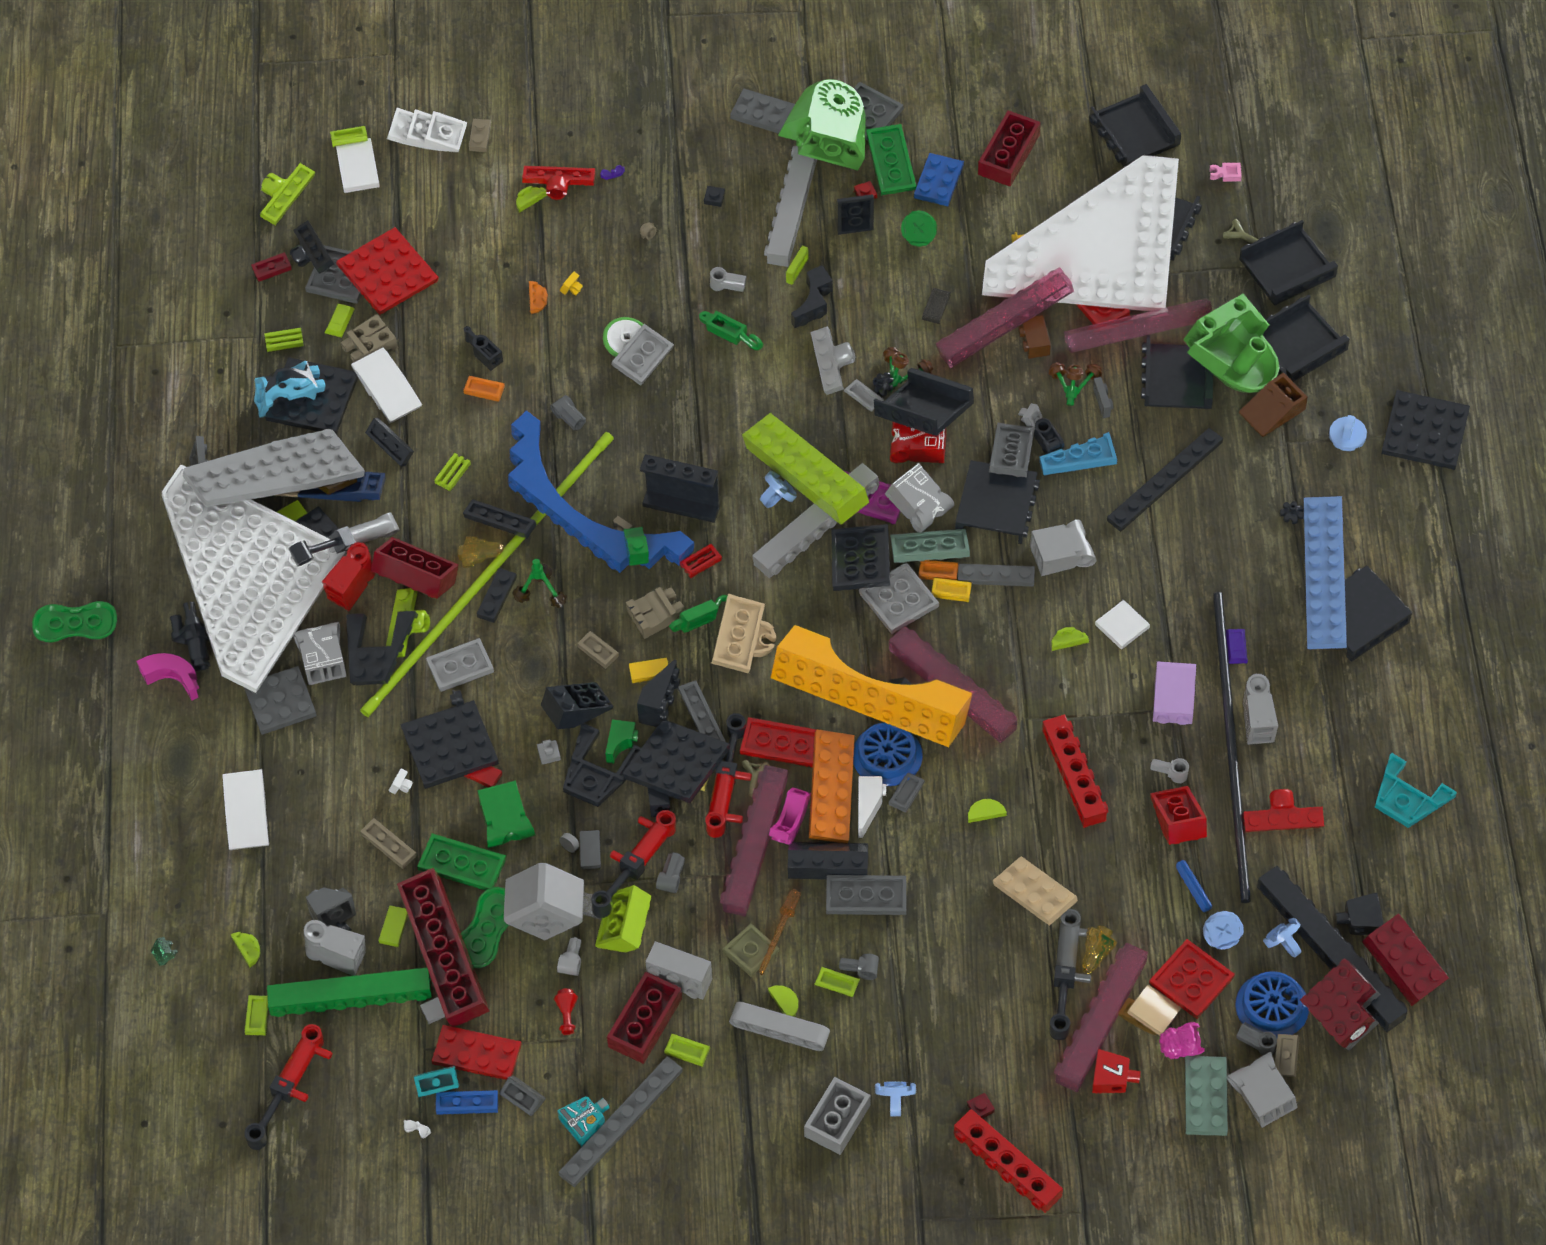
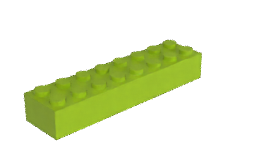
M769 413L742 434L746 448L840 525L869 503L866 489L772 413Z

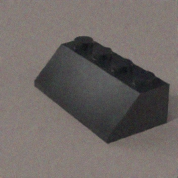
M792 842L788 847V879L827 880V875H868V843Z

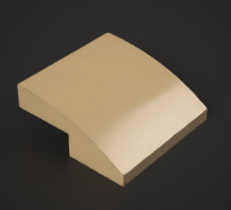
M1147 985L1127 1013L1160 1036L1181 1010V1007L1150 985Z

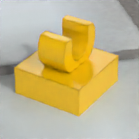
M574 271L563 283L560 292L566 295L570 290L572 294L577 295L583 287L582 284L577 282L580 275Z

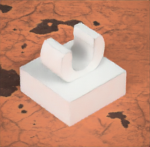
M400 769L388 791L396 794L398 789L408 793L413 784L412 781L404 779L408 772Z

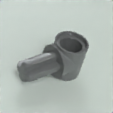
M863 954L859 960L841 958L839 969L857 971L859 977L873 980L877 978L879 957L874 954Z

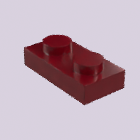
M285 252L251 265L258 282L292 270Z

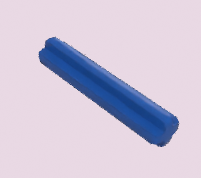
M1185 860L1178 862L1176 869L1202 912L1211 910L1212 904Z

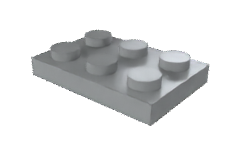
M644 324L616 356L611 365L639 385H642L672 350L674 344Z
M480 638L426 658L440 692L494 672V668Z

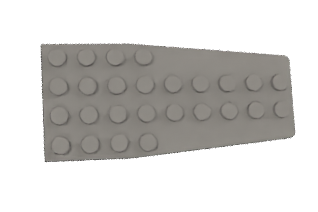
M331 429L273 441L269 444L183 469L184 479L204 506L207 507L317 488L364 477L365 473L362 466Z

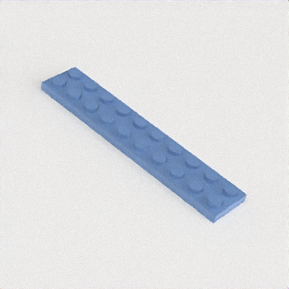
M1342 496L1304 498L1307 649L1347 648Z

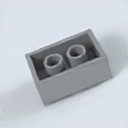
M656 941L654 942L646 959V971L681 987L682 992L686 993L689 997L703 1000L712 981L711 961Z
M834 1077L806 1122L804 1137L841 1155L869 1109L871 1095Z

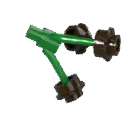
M534 559L532 561V571L525 585L517 586L513 590L514 599L520 603L529 601L531 593L527 588L532 579H536L538 582H545L551 591L552 596L549 598L551 606H556L557 608L563 606L566 603L567 595H564L562 591L556 593L549 580L552 575V569L546 564H540L539 559Z

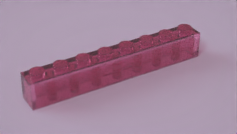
M1060 267L1050 271L1043 278L1034 281L1030 286L1018 291L1017 294L1009 299L1002 301L1001 304L989 309L986 313L973 319L962 328H958L949 336L942 338L936 343L940 356L949 368H952L1073 293L1072 282Z
M1201 299L1065 331L1067 349L1073 353L1192 325L1198 319L1212 312L1211 301Z
M904 626L889 640V650L925 681L939 680L971 692L972 697L967 716L998 742L1002 743L1017 729V717L1014 713L1008 712L998 700L992 699L985 689L979 688L969 676L962 674L956 665L950 664L943 654L937 653L927 641L921 640L914 630H909Z
M765 765L763 772H759L757 779L759 786L758 789L754 788L752 795L754 802L752 806L749 805L747 817L749 818L747 823H743L741 831L743 837L742 840H738L736 846L738 854L737 857H733L731 862V869L733 870L731 875L728 874L726 878V892L721 894L720 903L723 906L724 912L745 917L747 915L771 837L769 836L770 828L775 824L787 785L788 770Z
M1126 943L1123 949L1119 948L1115 957L1116 963L1110 965L1106 974L1108 978L1106 981L1102 980L1098 988L1100 993L1097 998L1093 997L1091 1000L1089 1013L1083 1015L1080 1030L1076 1029L1074 1032L1071 1047H1066L1063 1054V1062H1059L1055 1068L1056 1083L1075 1092L1079 1091L1097 1057L1098 1049L1102 1048L1119 1015V1011L1130 995L1147 962L1148 952L1129 943Z

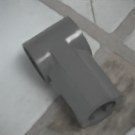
M564 395L550 405L553 414L558 419L562 418L573 430L578 431L586 423V418L575 408L574 403L567 395Z
M674 852L668 854L663 871L658 875L656 889L677 893L680 874L685 862L684 857Z
M1246 1022L1241 1025L1236 1039L1259 1050L1262 1056L1271 1052L1272 1056L1276 1053L1277 1038L1273 1033L1263 1032ZM1264 1043H1271L1272 1045H1271V1046H1265V1045H1263V1044H1264Z

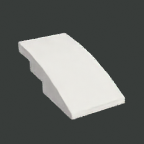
M396 108L387 139L424 149L459 152L467 122L435 111L431 115L416 109L412 113Z
M368 138V141L336 146L344 193L380 187L371 138Z
M384 348L351 364L369 396H372L379 410H382L389 424L422 407V403Z
M262 769L223 774L229 850L269 846Z

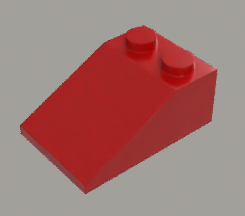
M1188 786L1150 793L1162 833L1169 845L1207 837V818Z

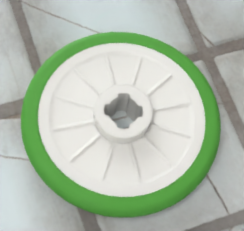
M620 317L611 321L603 332V342L608 352L616 357L644 324L630 317Z

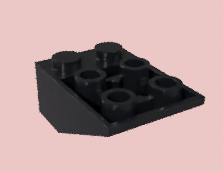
M673 660L642 688L637 702L639 723L658 727L662 720L668 719L669 705H673L675 689L678 690L680 685V678H678L680 669L677 668V660Z
M596 682L546 687L541 702V707L557 729L575 728L614 707Z

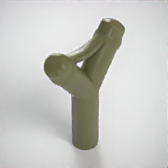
M1237 219L1232 221L1233 225L1230 230L1223 232V238L1227 239L1241 238L1251 244L1259 240L1245 233Z
M744 760L742 762L744 769L747 773L752 774L749 796L755 797L757 794L758 778L768 770L770 764L766 761L762 764H754ZM752 766L759 768L755 771Z

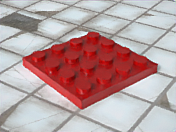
M396 227L336 262L340 270L379 315L438 282L439 278Z

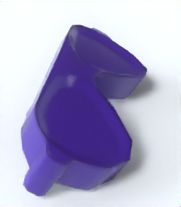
M618 165L611 172L603 169L600 177L605 180L623 175L625 168Z

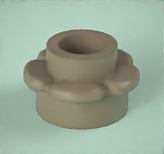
M650 222L643 224L640 228L641 237L648 240L652 239L657 231L654 224Z

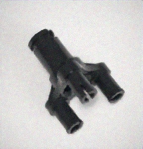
M188 602L183 604L186 617L184 627L182 616L173 615L170 617L172 641L188 645L190 662L193 664L192 667L195 671L206 670L211 667V663L208 661L210 658L207 641L210 639L205 624L197 617L195 602H190V610Z

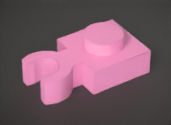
M1222 163V167L1210 165L1209 171L1216 172L1210 173L1211 180L1223 177V182L1241 181L1240 163Z

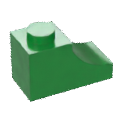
M643 527L624 529L629 565L647 564L649 551Z
M612 719L605 752L606 763H614L622 751L628 748L632 749L634 741H638L639 730H636L635 722Z

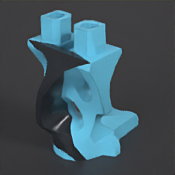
M304 361L292 368L276 369L275 372L268 376L255 378L254 402L258 407L259 417L266 415L269 408L273 406V401L278 397H287L289 401L300 397H308L314 400L316 394L323 392L326 386L323 379H314L319 378L320 375L318 365L309 366L307 361ZM286 383L287 386L285 388H280L279 384Z

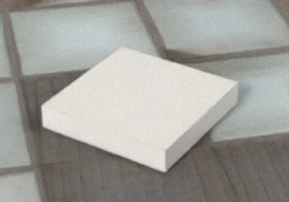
M1124 600L1095 621V625L1121 650L1150 628V624Z

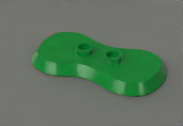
M103 601L92 602L81 607L49 604L36 611L32 621V630L38 640L49 643L74 636L100 640L108 637L115 630L117 613L114 606Z
M492 887L484 891L477 901L475 916L472 922L461 932L474 968L486 967L495 959L501 935L509 926L504 921L505 888Z

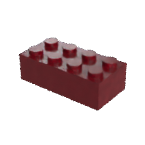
M1008 110L978 161V175L1011 187L1040 136V122Z
M392 537L374 551L371 571L379 576L394 580L398 584L408 586L412 590L427 594L431 598L438 599L455 584L459 565Z
M1399 913L1362 941L1411 1006L1415 1005L1449 979Z
M645 972L607 1035L608 1048L644 1064L682 1000L681 987Z

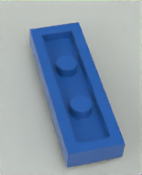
M498 1090L436 1093V1115L498 1113Z

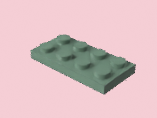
M966 529L890 535L894 563L970 557Z
M1185 1057L1186 1134L1227 1136L1226 1057Z

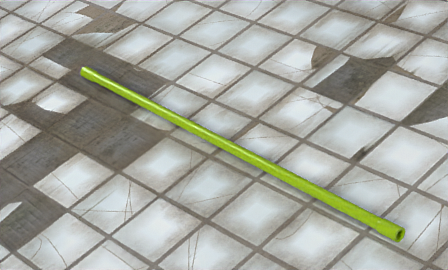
M605 432L600 437L595 446L558 486L556 491L561 497L597 456L614 440L610 433ZM537 510L530 519L535 520L536 524H538L546 514H542ZM517 535L513 537L392 674L388 684H384L360 709L363 715L370 717L381 701L525 538Z

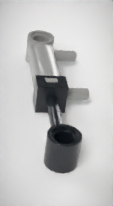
M387 513L363 524L337 529L329 536L330 540L308 546L306 541L303 540L290 546L288 550L296 566H302L314 559L313 553L329 548L331 553L336 552L338 554L347 551L354 543H365L380 537L387 538L397 533L400 529L392 513Z

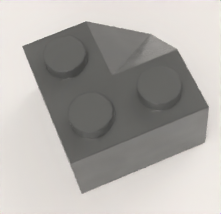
M321 888L312 891L306 896L310 916L313 920L321 921L326 926H336L337 922L342 923L356 915L352 895L344 888L339 890Z

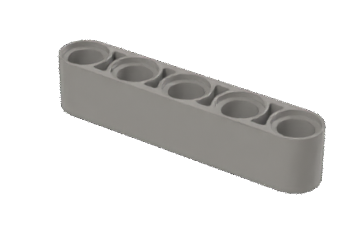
M736 1002L729 1021L734 1027L816 1051L824 1050L830 1030L823 1025L744 1002Z

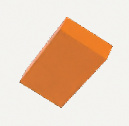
M469 376L464 388V394L499 402L505 385L504 383Z
M934 560L920 561V579L934 580V578L957 581L958 563Z

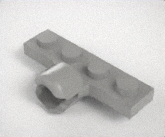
M828 326L812 331V341L825 394L829 395L843 390L840 368L855 362V353L852 346H850L849 342L834 346Z

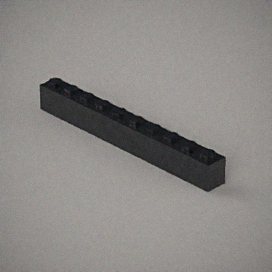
M1276 866L1258 879L1257 888L1288 923V919H1297L1300 927L1296 932L1330 970L1334 967L1336 968L1345 958L1381 994L1366 1009L1386 1032H1389L1406 1020L1408 1012L1406 1005L1394 996L1389 986H1385L1382 983L1380 976L1368 967L1366 960L1355 953L1353 946L1341 937L1339 930L1335 927L1333 928L1328 923L1327 917L1315 908V904L1311 899H1307L1303 895L1301 888L1297 884H1293L1286 871Z

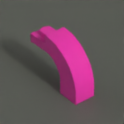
M160 653L149 655L137 661L139 671L147 685L163 678H172L184 686L191 701L199 698L197 693L199 686L196 682L195 670L185 659L173 654Z
M791 788L788 791L780 818L770 828L769 836L772 837V840L788 845L792 844L804 819L811 793L796 788Z

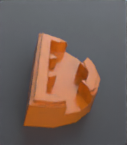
M529 281L530 313L534 314L543 310L547 305L548 294L546 288L539 285L538 282Z

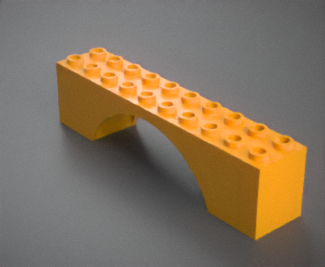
M796 625L777 646L771 673V679L946 747L951 745L965 725L972 697L971 692L939 680L917 685H900L869 678L848 667L838 658L832 649L830 638Z

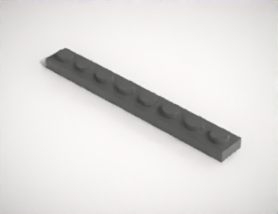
M667 1056L558 1172L559 1176L575 1188L683 1072V1068Z

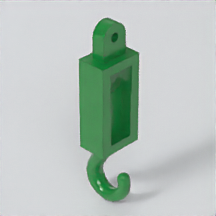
M707 311L699 314V319L702 323L706 324L707 331L735 345H738L742 340L753 350L763 348V342L759 337L754 334H750L749 337L746 335V325L718 311H715L714 314ZM717 322H719V323L723 324L724 326L720 327V326H718V325H716V324H717Z
M721 595L715 602L711 599L681 612L679 619L673 621L669 628L673 632L682 630L686 633L714 621L721 602H726L728 595Z

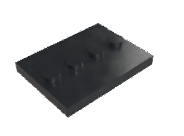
M888 524L831 529L833 591L891 586Z

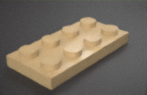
M1022 856L993 880L994 886L1049 926L1078 901L1076 895Z

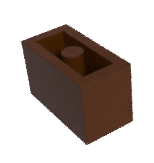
M1043 315L1022 318L1021 326H1018L1019 336L1023 337L1022 348L1024 352H1027L1028 359L1049 356L1051 344Z

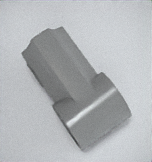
M721 267L711 270L710 287L713 290L730 289L740 292L744 291L746 276L727 273Z

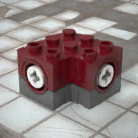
M1345 958L1321 982L1319 981L1310 989L1308 994L1300 999L1308 1007L1312 1015L1322 1023L1321 1025L1329 1034L1335 1038L1338 1044L1347 1050L1352 1049L1379 1024L1366 1008L1381 994Z

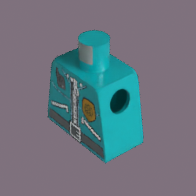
M583 1097L559 1109L558 1117L582 1147L605 1123L602 1113L610 1107L604 1098L594 1104L589 1097Z

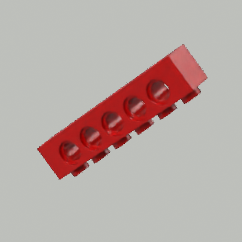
M1064 714L1044 720L1042 732L1083 828L1105 822L1109 810L1106 802H1102L1100 787L1095 785L1093 781L1094 774L1092 769H1088L1086 765V755L1080 751V741L1078 737L1073 735V725L1071 721H1067ZM1080 785H1085L1086 788H1081V787H1079V786H1080Z
M972 1109L954 1125L955 1138L960 1143L968 1145L970 1151L975 1156H980L984 1159L985 1164L990 1169H995L1000 1173V1177L1006 1183L1010 1182L1015 1186L1016 1191L1021 1196H1026L1031 1200V1204L1037 1210L1041 1209L1046 1213L1062 1197L1063 1188ZM977 1133L980 1134L981 1137L974 1138L971 1135ZM988 1147H995L996 1150H995V1151H989V1150H987L986 1148H988ZM1003 1160H1009V1161H1011L1012 1163H1011V1164H1003L1002 1161H1003ZM1024 1173L1027 1176L1024 1178H1020L1017 1176V1174ZM1038 1186L1041 1187L1042 1190L1035 1191L1032 1188Z

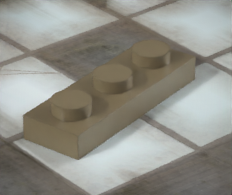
M375 818L360 831L365 839L402 869L417 857L413 849Z

